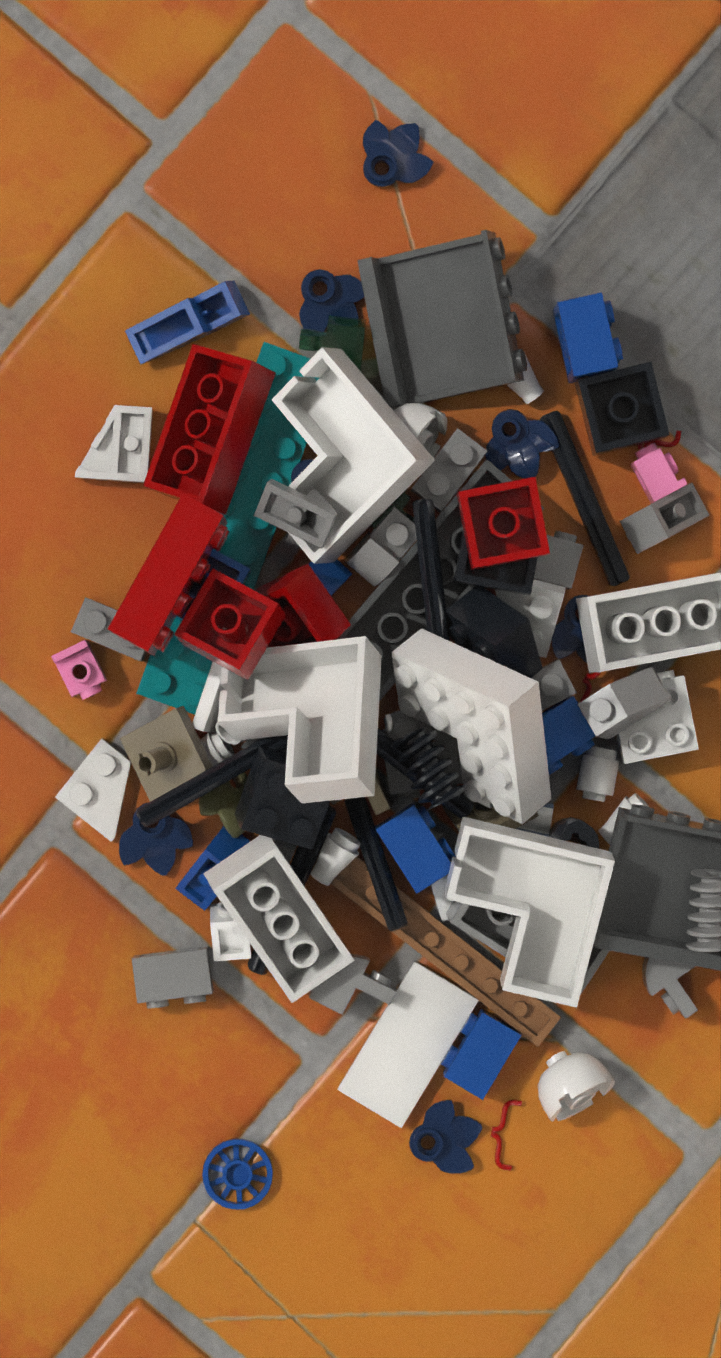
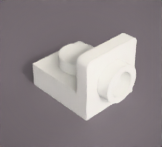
M221 902L211 904L210 926L214 961L251 959L250 943Z

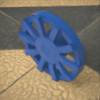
M229 1139L215 1146L208 1154L203 1166V1183L209 1196L219 1205L229 1209H246L259 1203L268 1193L273 1177L272 1164L266 1152L256 1143L246 1139ZM239 1145L250 1148L244 1159L239 1157ZM233 1146L234 1159L230 1160L222 1149ZM256 1151L263 1160L250 1165L248 1162ZM216 1154L226 1163L224 1167L211 1163ZM266 1165L267 1177L253 1174V1170ZM209 1169L222 1172V1177L210 1181ZM251 1180L265 1183L260 1193L250 1184ZM224 1182L227 1186L219 1196L212 1187ZM247 1188L254 1198L243 1202L242 1189ZM231 1189L236 1190L237 1203L224 1200Z

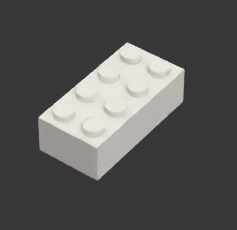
M721 572L576 598L589 673L721 650Z
M259 835L203 873L216 896L291 1003L355 961L272 838Z

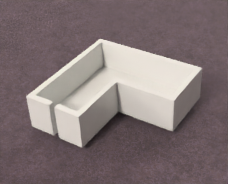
M322 347L300 370L304 377L294 376L272 399L318 455L288 487L305 495L312 489L317 490L337 512L323 548L289 533L314 564L333 563L435 461L342 349Z
M422 628L391 652L400 711L409 717L432 726L436 730L443 731L457 738L462 780L466 788L464 795L490 809L494 806L496 812L521 824L525 823L551 800L538 681Z
M366 636L267 648L248 680L222 667L221 685L226 690L220 691L218 723L235 741L288 735L285 786L301 803L374 796L382 656Z
M463 817L455 846L456 857L452 858L445 885L446 899L516 916L500 977L503 991L577 1008L615 863L612 852Z

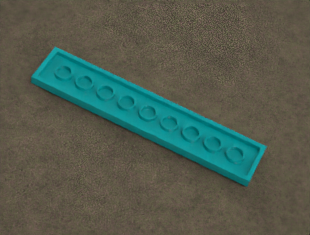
M267 342L263 343L256 363L276 372L229 508L226 515H224L228 522L226 527L230 533L221 550L218 551L251 569L252 572L245 586L253 590L255 589L277 528L255 517V511L269 480L273 479L286 486L292 483V470L300 463L307 445L304 438L272 399L294 376L304 377L300 370L311 358ZM175 617L170 626L171 631L175 633L182 620ZM173 634L164 652L157 650L154 656L150 654L136 694L175 708L184 706L188 713L195 715L213 661L182 645Z

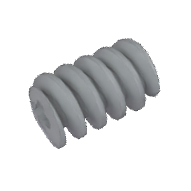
M694 869L691 871V875L701 878V882L691 884L690 890L700 893V897L689 899V904L699 908V912L688 914L687 919L697 922L698 927L688 928L686 934L696 937L697 941L687 943L686 947L696 952H720L721 871Z

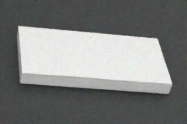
M415 960L397 988L391 1004H388L337 1088L343 1094L400 1128L403 1127L479 1001L473 995Z

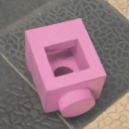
M655 443L635 453L638 460L630 465L651 504L687 485L685 478L677 481L674 474L678 473L679 470L670 453L668 452L663 455L661 449H658Z
M83 640L51 656L71 697L80 694L82 700L103 691L100 684L107 681V678L88 640ZM79 664L84 665L87 669V675L83 679H78L73 674L75 666Z

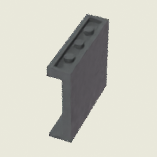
M483 230L481 234L382 258L369 257L357 260L384 399L392 409H396L406 403H426L525 381L523 372L527 371L526 356L523 349H518L516 334L520 333L519 321L514 311L511 312L508 299L513 294L509 276L503 274L501 260L505 259V249L501 238H496L495 232Z
M632 804L631 809L619 807L609 847L615 863L593 944L596 948L721 971V951L712 953L696 952L686 947L687 943L697 941L696 937L686 934L687 929L698 927L697 922L687 919L688 914L699 912V908L689 904V899L700 897V893L690 890V885L701 882V878L691 875V871L694 869L721 871L720 820L704 818V822L700 823L690 821L691 816L675 811H668V815L663 816L654 814L653 808L643 805Z

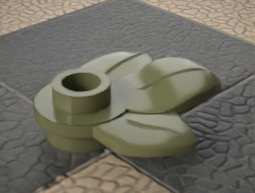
M245 772L232 779L235 782L236 788L228 781L199 798L200 814L203 816L218 814L232 838L239 837L245 831L240 829L234 815L248 778Z

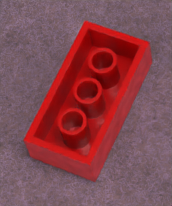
M192 344L143 486L177 500L184 493L211 509L226 515L276 372L254 361Z
M182 493L108 627L110 632L153 656L157 650L165 651L174 634L170 626L176 616L183 618L193 600L188 595L195 582L199 585L202 584L211 568V564L207 560L212 550L220 551L230 533L227 530L226 525L228 522L224 515Z

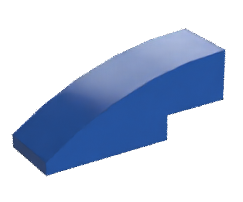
M235 280L224 281L193 298H187L125 330L141 365L216 332L250 315Z

